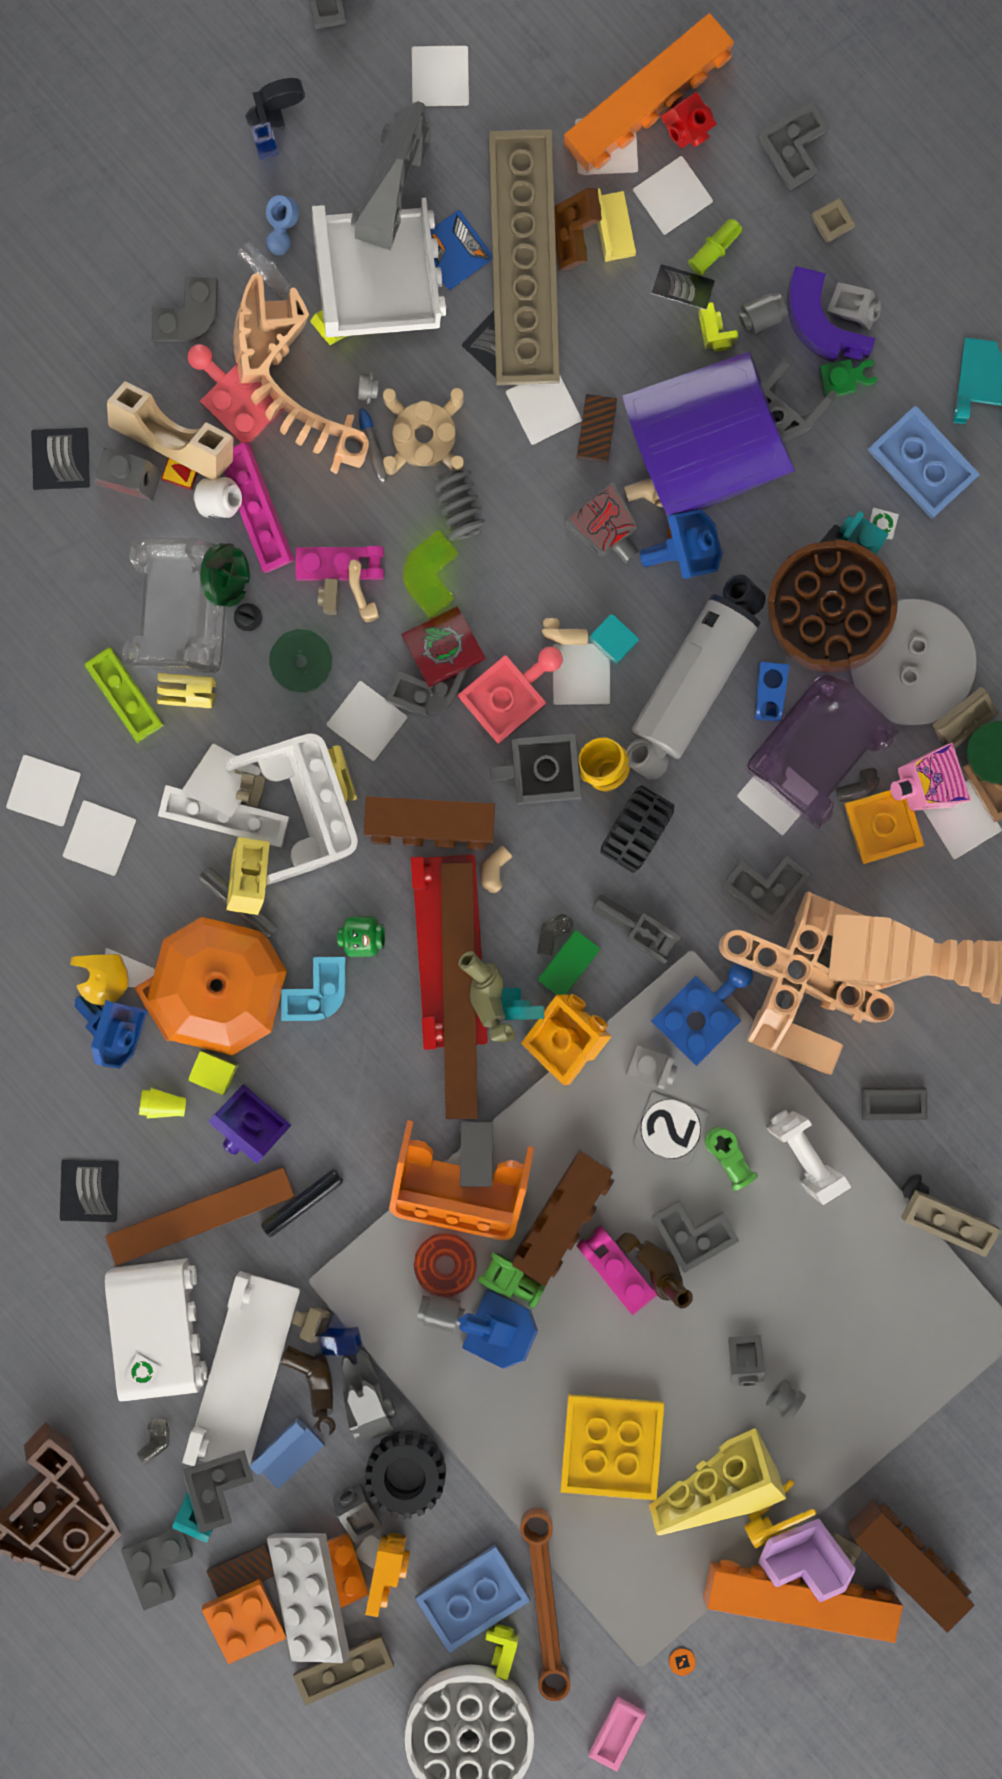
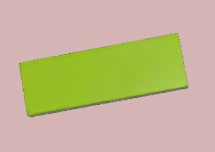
M110 646L84 663L137 743L164 726Z

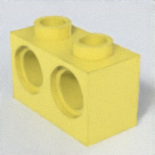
M238 837L232 851L226 910L258 915L265 898L269 841Z

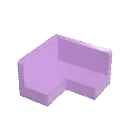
M820 1519L770 1538L758 1561L775 1587L802 1577L819 1602L845 1592L855 1573V1567Z

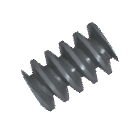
M455 470L438 475L432 479L433 481H440L434 486V490L436 493H443L438 498V503L446 506L442 509L441 514L443 517L450 518L444 523L445 528L454 530L448 535L449 541L473 537L481 532L478 531V528L485 523V519H475L474 517L482 511L481 507H471V503L478 499V495H468L467 491L475 487L474 483L464 482V479L471 475V471Z

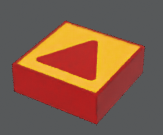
M168 457L161 480L192 491L198 472Z

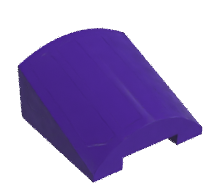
M750 351L622 396L636 442L667 516L704 510L796 471L775 422Z

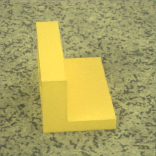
M599 188L598 195L601 204L602 220L597 222L604 261L636 256L624 191L601 195Z

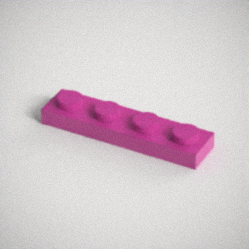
M243 442L233 447V462L224 473L227 478H231L236 482L241 491L242 503L238 508L261 569L263 573H269L295 559L250 443Z

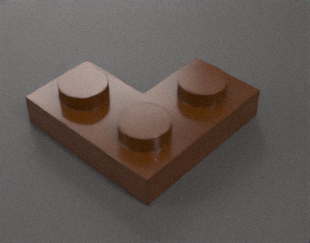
M586 188L554 206L555 241L559 270L569 271L587 262V247L583 230L602 220L597 188Z

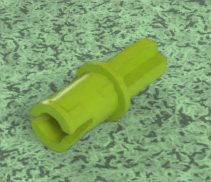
M728 219L712 237L708 236L705 239V245L688 260L692 270L702 276L719 256L724 257L726 254L725 250L742 233V226L735 219Z

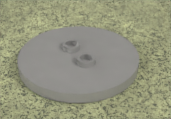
M922 599L897 601L895 625L884 648L872 660L856 669L850 670L849 673L858 697L875 715L898 725L921 726L940 720L965 700L972 688L976 675V650L973 639L964 623L947 608Z

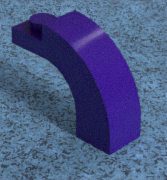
M795 266L788 286L787 310L791 326L800 341L810 351L828 361L835 362L839 351L844 352V356L851 359L861 360L863 357L868 358L873 350L875 338L837 328L828 321L822 311L821 292L826 273Z

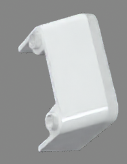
M305 734L228 759L225 765L227 771L258 762L260 771L266 779L278 782L290 778L310 837L297 842L292 847L290 859L293 867L268 875L266 877V885L312 871L345 858L355 851L358 843L357 835L327 746L320 736Z

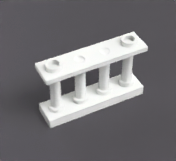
M787 1110L779 1112L770 1119L772 1124L766 1127L769 1133L783 1143L787 1141L804 1167L806 1178L800 1182L808 1194L822 1205H825L851 1188L845 1176L830 1166L823 1164L804 1134L803 1130L812 1125L809 1119L795 1111L788 1113Z

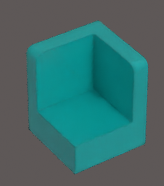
M610 614L590 635L589 641L617 665L638 643L639 638L615 615Z
M187 1492L172 1528L207 1543L213 1529L199 1533Z

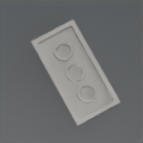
M274 1533L267 1537L291 1661L346 1662L350 1659V1653L326 1533Z

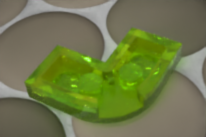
M439 529L411 551L406 558L403 569L404 585L408 593L429 619H432L455 600L436 574L458 557L459 553Z

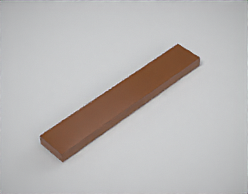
M281 1167L107 1234L105 1238L117 1266L294 1198L295 1194L285 1167Z

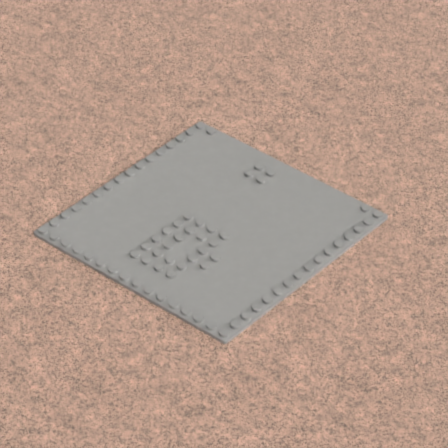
M694 951L685 953L606 1022L608 1024L606 1031L612 1037L594 1060L586 1062L570 1085H563L555 1076L548 1072L491 1121L494 1123L493 1173H495L498 1164L508 1160L524 1164L528 1146L534 1147L527 1189L516 1232L511 1239L498 1240L405 1220L393 1215L389 1209L311 1276L309 1284L519 1530L521 1518L527 1510L542 1508L550 1514L553 1526L552 1535L548 1540L551 1567L638 1667H644L709 1610L705 1605L703 1595L710 1561L720 1563V1560L723 1559L731 1560L738 1563L739 1567L751 1569L752 1565L760 1566L758 1561L765 1545L755 1548L744 1528L745 1524L751 1522L748 1517L749 1514L657 1535L649 1507L655 1500L561 1493L568 1394L664 1402L657 1498L676 1482H684L698 1470L696 1466L703 1460L708 1462L720 1452L719 1447L727 1440L756 1428L779 1472L782 1485L784 1486L789 1480L794 1481V1485L785 1494L786 1499L774 1504L762 1515V1518L769 1516L773 1525H776L810 1509L816 1510L814 1516L781 1530L784 1531L811 1522L1002 1356L1001 1305L944 1239L903 1221L901 1216L910 1200L903 1196L900 1188L786 1057L746 1040L754 1019L732 994L723 1003L741 1022L697 1066L651 1022L662 1008L694 976H697L713 993L723 985ZM698 1011L690 1013L687 1017V1025L692 1030L701 1029L705 1023L703 1014ZM636 1045L674 1058L673 1065L678 1067L672 1084L666 1083L664 1089L626 1075ZM652 1092L709 1113L689 1166L633 1145ZM783 1110H787L788 1113L795 1111L809 1119L812 1125L803 1130L819 1158L824 1165L830 1166L845 1176L851 1186L850 1189L825 1205H822L808 1194L800 1181L806 1178L804 1175L806 1171L788 1142L783 1143L770 1134L766 1128L772 1124L770 1119ZM723 1127L736 1136L738 1147L744 1156L745 1162L750 1170L758 1175V1178L746 1187L733 1191L731 1187L733 1183L725 1169L719 1164L716 1157L706 1149L705 1136L712 1128ZM719 1135L716 1138L718 1143L714 1147H719L723 1150L726 1147L724 1142L728 1138H723ZM461 1148L445 1162L460 1165ZM579 1149L612 1169L613 1174L611 1178L614 1179L613 1185L605 1196L599 1195L594 1204L597 1206L596 1212L588 1223L583 1222L578 1231L580 1234L579 1239L571 1251L567 1249L561 1259L563 1261L561 1268L554 1278L550 1277L533 1309L528 1307V1302L512 1294L511 1298L501 1294L532 1311L538 1333L526 1361L502 1369L462 1349L468 1333L462 1332L459 1327H454L452 1333L424 1326V1322L417 1321L422 1296L430 1297L431 1294L461 1301L459 1308L465 1309V1313L476 1315L486 1290L490 1289L477 1279L486 1272L493 1259L491 1254L497 1252L512 1260L513 1254ZM678 1200L695 1228L723 1212L739 1242L686 1273L682 1271L677 1262L683 1279V1286L690 1290L693 1295L691 1304L683 1309H680L679 1306L676 1307L671 1300H662L656 1296L634 1315H631L576 1246L583 1239L587 1241L595 1234L594 1230L601 1225L615 1243L623 1233L628 1232L634 1234L640 1243L643 1244L648 1240L674 1257L651 1216ZM442 1235L454 1236L462 1240L470 1248L474 1258V1270L470 1280L459 1290L450 1293H442L430 1289L421 1280L417 1270V1258L421 1248L432 1238ZM438 1239L432 1242L435 1247L429 1252L426 1258V1269L421 1270V1273L425 1280L433 1287L444 1290L453 1289L459 1286L456 1281L465 1270V1259L470 1258L461 1243L453 1239ZM429 1244L422 1253L420 1259V1268H424V1258L428 1250L432 1247L431 1244ZM602 1244L594 1252L600 1258L608 1249ZM443 1248L452 1249L461 1259L459 1273L454 1278L448 1280L437 1278L430 1269L432 1255ZM634 1248L628 1254L623 1251L653 1289L649 1270L635 1258L637 1250ZM440 1252L433 1260V1268L440 1276H451L458 1268V1260L451 1252ZM467 1260V1270L463 1278L459 1281L460 1285L466 1280V1278L469 1275L471 1269V1260ZM500 1267V1268L498 1269V1271H497V1273H496V1275H495L494 1278L497 1277V1275H498V1273H499V1271L501 1270L502 1267ZM761 1335L765 1370L764 1380L758 1382V1385L753 1387H740L739 1383L732 1384L729 1337ZM784 1379L790 1383L794 1391H801L806 1395L800 1409L788 1421L781 1417V1412L777 1409H770L766 1406L768 1397ZM532 1517L526 1522L529 1530L538 1533V1536L544 1534L549 1527L546 1520L541 1517Z

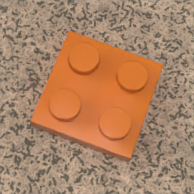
M261 1579L202 1605L201 1611L228 1665L287 1639L285 1628Z

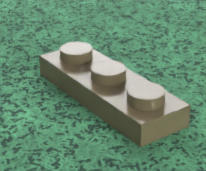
M915 1190L901 1216L904 1222L983 1257H987L1001 1231L993 1223L918 1190Z
M382 1634L349 1648L350 1659L344 1663L316 1662L294 1672L293 1677L305 1705L393 1668L394 1661Z

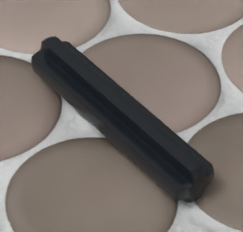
M335 1169L329 1171L261 1224L265 1234L273 1237L340 1186L343 1183L342 1176Z

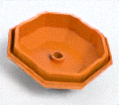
M200 917L163 939L147 1002L171 1041L233 1056L272 1032L287 970L270 941L262 932ZM215 979H219L223 983L222 989L217 992L213 991L210 987L211 982Z

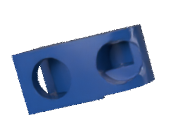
M758 661L757 695L754 710L755 720L781 721L790 664Z

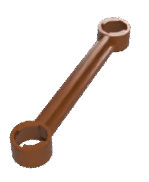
M531 1508L521 1518L520 1531L523 1539L529 1543L543 1663V1668L538 1676V1688L540 1694L545 1699L560 1701L570 1691V1674L561 1661L548 1540L553 1531L552 1518L542 1508ZM532 1517H541L546 1520L549 1527L544 1534L538 1536V1533L529 1530L526 1522ZM557 1673L565 1678L566 1684L562 1689L556 1691L555 1688L549 1687L546 1684L544 1678L549 1674Z

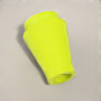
M151 1087L150 1090L142 1089L139 1115H145L146 1119L171 1116L184 1117L185 1097H179Z

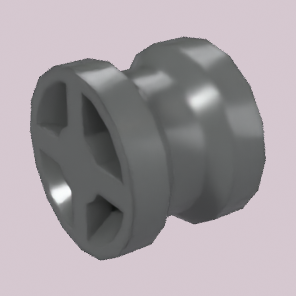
M784 1379L772 1391L766 1401V1406L770 1409H777L781 1412V1417L788 1421L800 1409L806 1395L801 1391H794L790 1383Z

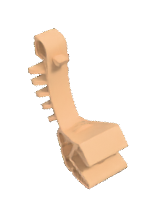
M259 273L253 274L245 288L236 315L233 334V350L236 363H238L237 369L240 383H262L263 386L254 391L251 400L256 406L268 395L272 397L274 402L269 405L265 412V416L269 421L272 420L280 408L289 413L280 428L282 434L285 435L295 419L305 423L295 442L298 445H303L311 427L321 431L312 451L319 454L329 434L339 437L330 471L337 474L341 462L360 468L364 463L369 442L363 432L351 428L355 415H347L343 425L316 415L287 396L270 376L269 367L272 364L278 365L282 361V357L289 353L288 347L301 334L309 313L294 287L290 289L286 300L265 301L263 277ZM349 440L356 442L359 445L360 452L356 454L348 452L345 448V442Z
M835 915L829 980L843 981L846 986L880 990L915 978L932 975L947 980H954L958 985L968 986L972 992L980 993L983 997L989 998L991 1003L1000 1004L1002 996V941L977 940L973 944L971 940H963L957 945V940L950 939L941 944L935 943L934 939L891 918Z

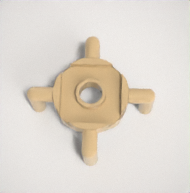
M459 388L453 389L451 391V399L443 408L428 401H420L406 408L396 399L393 389H386L383 392L384 403L397 416L392 435L398 452L394 457L387 456L384 458L383 464L386 473L389 475L395 474L406 462L414 466H434L443 462L451 471L464 470L463 458L461 456H454L451 453L456 439L455 425L451 417L464 403L463 391ZM421 427H428L433 431V438L427 443H421L415 438L416 431Z

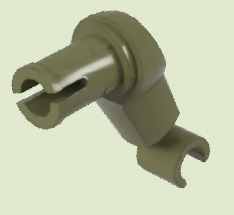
M472 951L464 953L460 957L458 965L460 969L473 978L470 999L483 1026L492 1027L489 1034L490 1038L495 1042L501 1041L506 1043L513 1040L515 1032L511 1024L500 1023L505 1019L501 1002L503 977L500 970L493 963L485 964Z

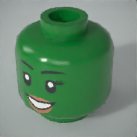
M374 916L348 917L344 922L343 928H338V946L344 947L349 957H374L380 949L385 947L384 924H379Z

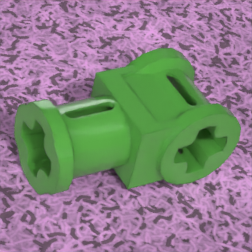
M715 1127L707 1132L705 1136L706 1149L716 1157L719 1164L725 1169L733 1183L731 1186L733 1191L746 1187L758 1178L757 1173L752 1172L745 1162L744 1156L738 1147L737 1138L732 1132L723 1127ZM719 1135L723 1138H728L724 1142L726 1147L723 1150L719 1147H714L718 1143L716 1138Z
M493 1252L491 1254L493 1259L484 1275H480L477 1280L493 1291L510 1298L514 1294L528 1302V1307L533 1309L546 1286L529 1278L522 1271L512 1266V1260L497 1252ZM500 1267H502L501 1270L499 1271L497 1277L494 1278L495 1275H496V1273H497V1271H498V1269H499Z

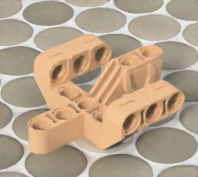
M808 891L805 893L794 922L796 923L786 948L745 931L734 930L722 936L719 941V950L726 959L773 978L761 1010H758L746 1040L817 1071L832 1075L843 1045L792 1023L804 992L821 1001L820 1007L831 1011L836 1009L851 1015L853 1021L860 1024L862 1019L872 1023L887 1021L893 1015L895 1007L892 999L884 993L871 989L846 986L843 981L828 979L829 968L817 962L827 935L833 937L835 915H865ZM804 931L809 932L813 936L814 943L810 949H806L800 944V935ZM732 936L738 937L743 943V949L739 954L732 953L728 948V941ZM761 949H767L772 954V963L768 967L761 965L758 961V953ZM792 961L799 963L802 968V974L798 979L792 978L788 973V965ZM845 987H849L854 992V1001L850 1005L845 1004L841 999V992ZM780 991L786 992L790 997V1004L785 1009L780 1008L776 1004V995ZM875 999L879 1000L884 1008L883 1013L879 1017L874 1016L870 1009L871 1003Z

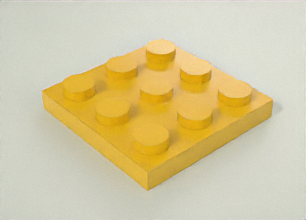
M568 1394L560 1492L657 1500L664 1402Z

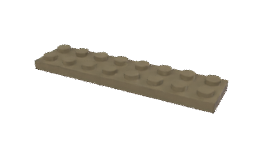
M552 129L489 131L496 384H560Z

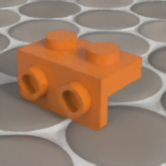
M347 1533L327 1541L340 1608L369 1595L350 1535Z

